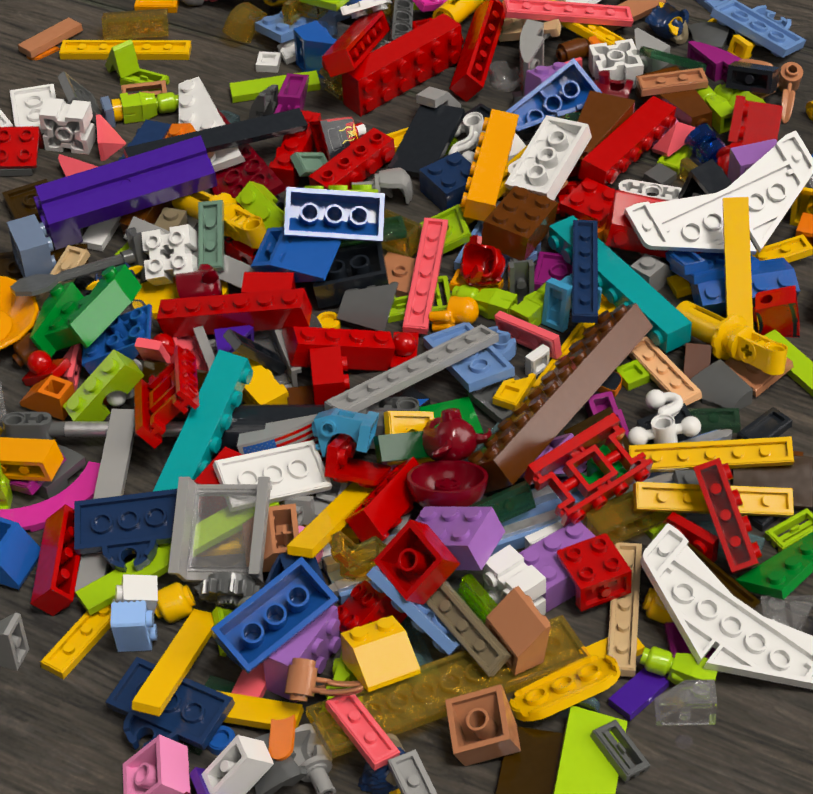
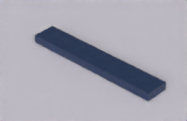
M573 220L572 322L598 323V221Z

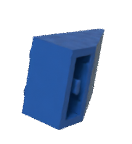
M284 227L268 228L251 264V268L255 272H294L295 283L325 281L341 241L339 239L284 236Z
M148 304L119 315L88 348L83 346L82 365L90 375L113 349L132 360L137 357L139 353L135 348L136 339H151L152 305Z

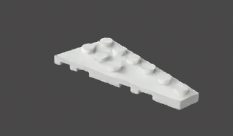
M199 76L178 84L179 123H191L196 131L226 125ZM238 146L207 153L215 172L245 162Z

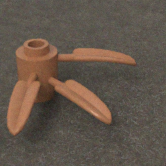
M739 60V62L773 66L771 63L760 60ZM795 62L785 63L781 67L778 76L777 87L783 92L781 120L784 124L791 117L795 91L799 88L803 76L802 67ZM751 92L752 94L758 96L761 99L771 95L765 93Z
M293 658L292 665L288 666L285 693L290 694V700L307 702L308 697H314L315 693L341 697L355 695L363 691V686L359 681H336L317 677L318 669L315 668V660ZM316 682L323 683L324 685L317 686ZM326 686H331V687H354V688H348V689H333V690H332V689H326Z

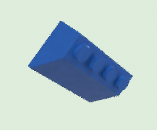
M286 187L284 236L383 242L385 193Z
M783 257L760 261V268L751 270L753 307H755V295L762 291L796 285L798 297L800 288L795 270ZM725 277L696 285L689 282L694 304L717 315L726 314Z
M300 557L211 628L212 636L234 663L247 673H250L337 603L339 598L303 557Z

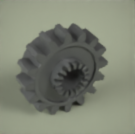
M229 572L213 573L208 576V580L200 582L199 597L201 600H206V603H216L215 606L235 610L242 598L253 596L260 590V586L256 585L255 579L243 574Z

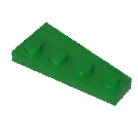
M813 532L740 576L736 581L749 592L784 600L813 572Z

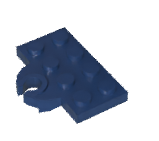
M177 489L75 501L74 550L76 554L103 552L106 561L112 568L125 573L127 567L124 559L128 555L135 554L137 557L133 561L136 571L142 570L156 556L158 545L169 544L172 541Z
M136 657L105 702L109 709L126 716L123 730L132 748L136 750L140 746L139 741L143 736L153 735L150 741L144 743V747L160 734L176 742L181 740L205 750L235 705L233 698L185 677L160 716L132 710V700L156 666L151 662Z

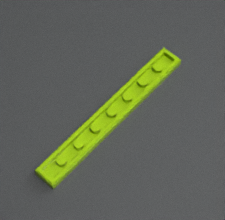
M279 502L270 503L269 506H278ZM228 506L196 524L192 558L242 531L243 524L254 517L255 507L231 512ZM171 543L158 545L156 556L142 570L136 571L133 563L135 559L125 564L127 567L126 573L115 569L76 591L78 600L88 614L92 615L112 603V600L115 599L116 585H121L123 574L156 575L158 578L167 573Z

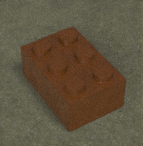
M514 186L484 220L481 235L482 244L493 246L499 249L502 254L517 260H526L547 235L549 226L554 224L558 202L546 196L530 192L525 188Z

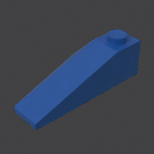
M573 58L505 112L519 115L516 131L519 132L541 124L546 115L559 118L581 110L590 90L602 92L575 58Z

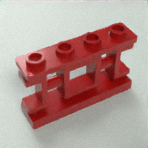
M179 345L174 348V354L170 357L171 363L158 376L151 375L148 383L141 379L134 386L135 433L154 449L162 443V435L166 432L165 425L180 411L185 414L188 411L189 405L194 409L199 407L196 357L189 349H183Z
M614 412L527 466L524 478L529 485L534 483V488L537 491L549 485L562 501V503L557 505L554 513L557 517L560 516L562 518L561 524L564 527L571 522L573 524L579 523L585 518L587 512L592 509L595 511L601 509L606 505L609 498L614 495L616 497L623 495L631 484L643 482L651 474L649 471L654 462L650 458L646 460L644 452L632 458L619 443V440L623 439L626 430L618 426L620 419ZM606 439V446L611 450L606 456L596 446V444ZM592 458L605 476L589 485L576 467ZM618 460L628 471L619 478H617V470L612 465ZM562 465H564L562 470L569 478L564 482H561L553 472ZM575 487L585 498L576 505H574V497L569 492Z

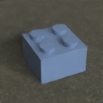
M35 214L7 222L14 258L23 278L35 274H50L56 265L54 255H51L50 251H54L51 238L45 237L47 233L43 222L39 223Z

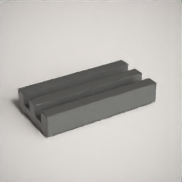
M613 720L592 731L590 737L624 782L630 780L632 776H639L640 772L645 773L649 770L651 765L617 720ZM609 730L612 731V733H613V734L615 735V737L619 740V742H617V741L615 740V738L612 736V734L609 732ZM626 751H627L628 754L631 756V758L634 760V762L637 764L636 766H635L634 763L631 761V759L628 757V755L625 753Z

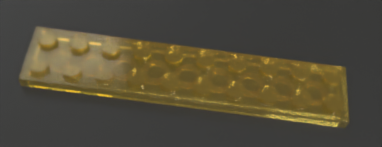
M560 615L549 619L551 629L544 662L517 675H514L508 666L504 664L494 677L488 676L470 654L463 650L419 666L421 674L371 692H367L363 687V691L355 695L386 734L398 735L446 717V699L500 684L503 686L505 694L524 688L574 661L590 656V654L565 617ZM327 700L306 707V716L330 758L333 759L357 750L325 708Z

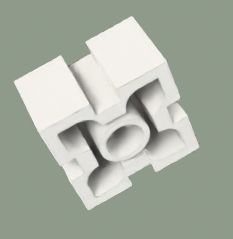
M633 39L615 41V45L607 46V43L589 45L588 67L595 80L599 78V71L610 70L611 80L630 79L633 80V88H635L636 76L643 74L644 65L640 56L637 55Z
M46 98L39 113L41 129H45L43 141L46 151L63 152L64 148H70L71 153L89 155L97 138L95 125L91 123L93 117L91 102L73 100L71 104H66L64 99Z
M189 224L169 227V234L164 233L161 229L141 232L143 251L150 257V260H144L145 278L154 286L174 283L173 277H175V274L198 270V258L193 255V251L198 250L197 231Z
M511 545L506 546L489 557L484 566L483 597L487 604L491 607H496L513 588L519 586L525 595L531 597L534 606L541 615H545L546 599L541 595L546 593V577L533 565H526L524 557Z

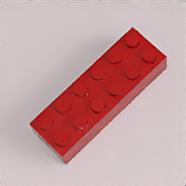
M443 13L369 53L355 70L341 74L344 105L361 117L458 63L462 52L461 24Z

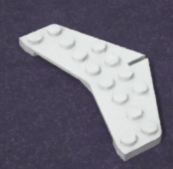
M793 131L780 139L769 152L729 187L717 193L651 204L649 202L637 203L625 208L624 213L641 243L647 249L724 253L722 199L748 197L751 238L750 252L751 255H755L757 250L760 253L813 175V158L797 131Z
M667 523L644 550L640 563L698 665L713 647L716 651L708 659L704 669L813 690V636L764 617L733 596L688 547L689 541L678 529Z

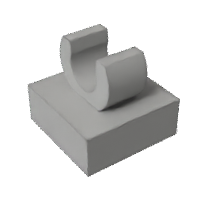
M302 495L284 500L285 505L296 503L298 526L308 525L315 519L313 496Z

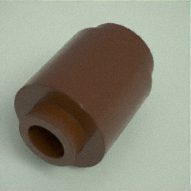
M575 38L560 43L557 46L556 57L559 62L563 63L578 57L585 59L586 55H589V44L585 38Z

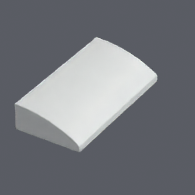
M546 115L506 180L505 187L509 190L514 186L522 187L530 192L555 200L592 138L589 125Z

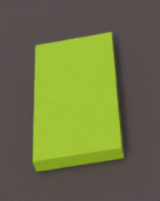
M571 706L568 711L553 794H616L619 774L590 735L593 730L613 720H617L626 732L628 721L577 706ZM609 730V732L612 734L615 740L619 742V740L615 737L612 731Z

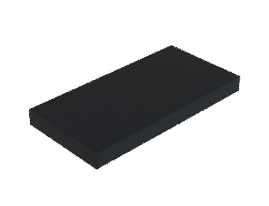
M420 104L388 169L402 168L410 177L419 178V169L444 158L465 116L464 108L442 104L437 108H432Z

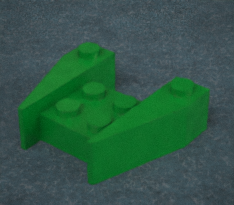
M126 264L106 268L101 274L102 278L92 292L85 297L73 282L63 285L59 283L49 291L50 295L43 303L29 337L39 350L46 351L50 357L57 350L79 343L88 348L125 310L142 288Z

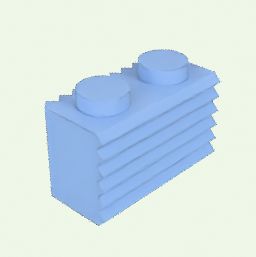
M131 600L129 603L127 601L123 603L121 601L118 603L114 601L111 603V629L118 652L152 650V641H157V624H154L153 610L147 609L144 600L141 602L138 600L133 602Z

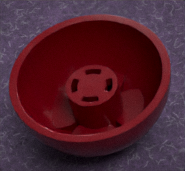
M436 460L413 467L407 474V483L411 495L422 508L429 506L474 507L485 493L488 473L483 467L471 462Z

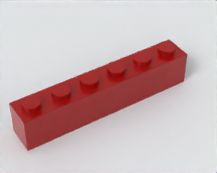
M485 0L476 8L449 88L466 102L479 92L485 84L505 20L503 5L499 0Z
M383 10L359 17L322 56L323 68L326 72L328 71L330 78L355 70L390 31Z
M652 96L582 159L578 178L584 180L587 177L606 186L609 183L613 184L621 172H626L633 161L636 162L644 151H648L656 140L659 141L663 134L675 125L676 117L674 116L677 107Z
M304 288L160 300L157 321L163 333H167L172 337L195 336L193 328L203 326L206 335L214 334V329L246 325L254 327V331L283 329L292 326L309 327L312 305Z

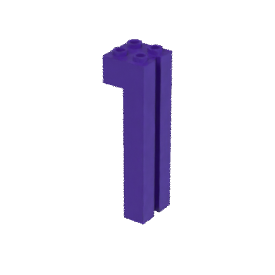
M200 135L35 186L38 196L33 198L40 220L45 226L46 237L51 238L55 250H58L68 245L71 246L83 242L81 228L216 187L217 180Z

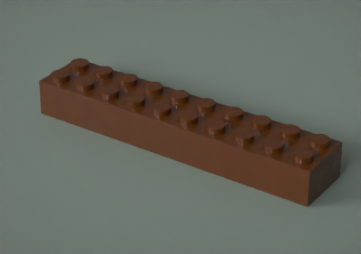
M636 303L628 306L622 304L612 312L606 310L598 315V323L590 326L582 333L584 337L573 343L569 347L570 352L555 362L556 367L541 378L542 383L531 389L526 394L528 398L513 408L512 416L506 418L497 426L499 430L492 434L486 443H483L484 446L481 450L474 452L468 458L469 462L483 467L488 473L485 493L512 486L526 471L527 466L535 461L652 329V324Z

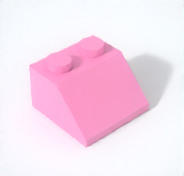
M159 734L123 763V794L190 793L188 747Z

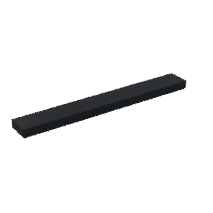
M300 108L125 147L124 155L126 158L200 135L207 153L305 131L308 128V124Z

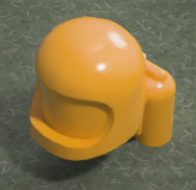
M451 296L446 310L430 311L429 321L432 322V331L438 332L463 322L474 323L479 316V306L476 300L471 297Z

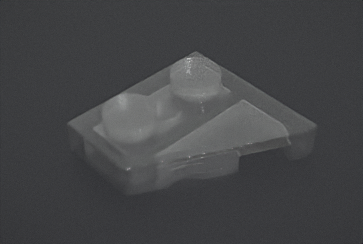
M813 595L787 596L784 600L770 596H761L760 598L762 616L799 631L803 630L811 609H813Z

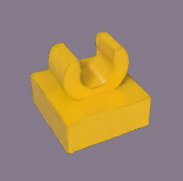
M733 35L727 52L741 59H749L752 56L751 52L755 44L740 35Z

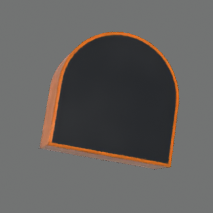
M613 371L598 388L597 392L612 391L613 396L616 397L622 387L621 375Z

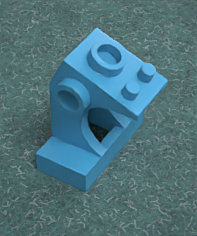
M572 273L560 281L552 277L546 281L541 324L560 332L568 329L570 309H572ZM598 287V310L601 303V287Z
M338 408L319 412L312 422L313 435L318 437V444L315 445L316 450H321L322 457H325L327 445L331 443L332 436L341 433L350 435L357 444L356 451L367 453L374 441L373 437L376 436L379 413L369 411L367 414Z

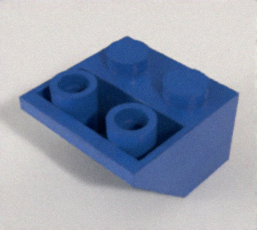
M317 20L294 28L296 65L303 72L317 70L319 78L340 79V75L330 78L328 71L326 72L322 65V56L337 39L333 38L326 27H323Z
M0 517V584L19 590L38 562L41 547L19 523Z

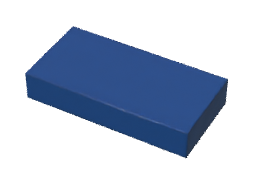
M666 252V261L684 275L708 270V262L695 252Z

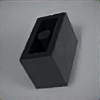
M734 61L728 65L726 88L771 94L777 90L780 67Z

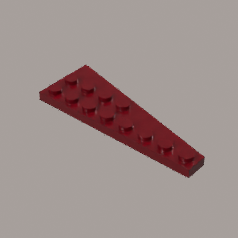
M218 110L225 124H230V122L225 118V116ZM250 144L238 146L245 162L215 172L217 186L212 188L214 195H219L223 192L230 194L232 198H236L249 181L264 185L274 196L286 190L283 182L267 166L265 161L260 158Z

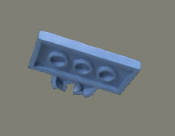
M730 0L713 8L710 14L719 24L734 29L736 34L748 37L753 40L755 45L769 49L777 57L783 58L803 48L806 42L804 38L789 30L791 19L780 17V20H774L776 12L767 10L766 5L751 9L737 0Z
M301 3L295 8L282 10L279 14L273 16H265L262 20L254 23L255 31L279 43H284L294 39V28L315 20L323 27H326L330 35L338 34L337 22L348 19L350 16H343L341 9L336 12Z
M463 322L424 336V346L430 350L474 327L469 322ZM498 326L489 327V329L499 334V342L446 368L469 393L515 376L514 366L509 360L516 355V339H511L509 332L498 330Z
M377 565L366 574L371 579L370 584L375 590L380 593L384 592L391 599V604L400 613L405 612L412 619V625L419 632H426L433 639L432 644L436 649L450 655L463 647L426 603L422 605L406 601Z

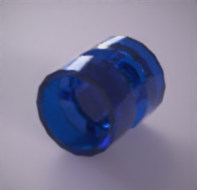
M705 123L692 130L684 142L693 154H697L696 157L701 164L711 159L717 163L716 153L720 148L726 146L720 138H716V133Z

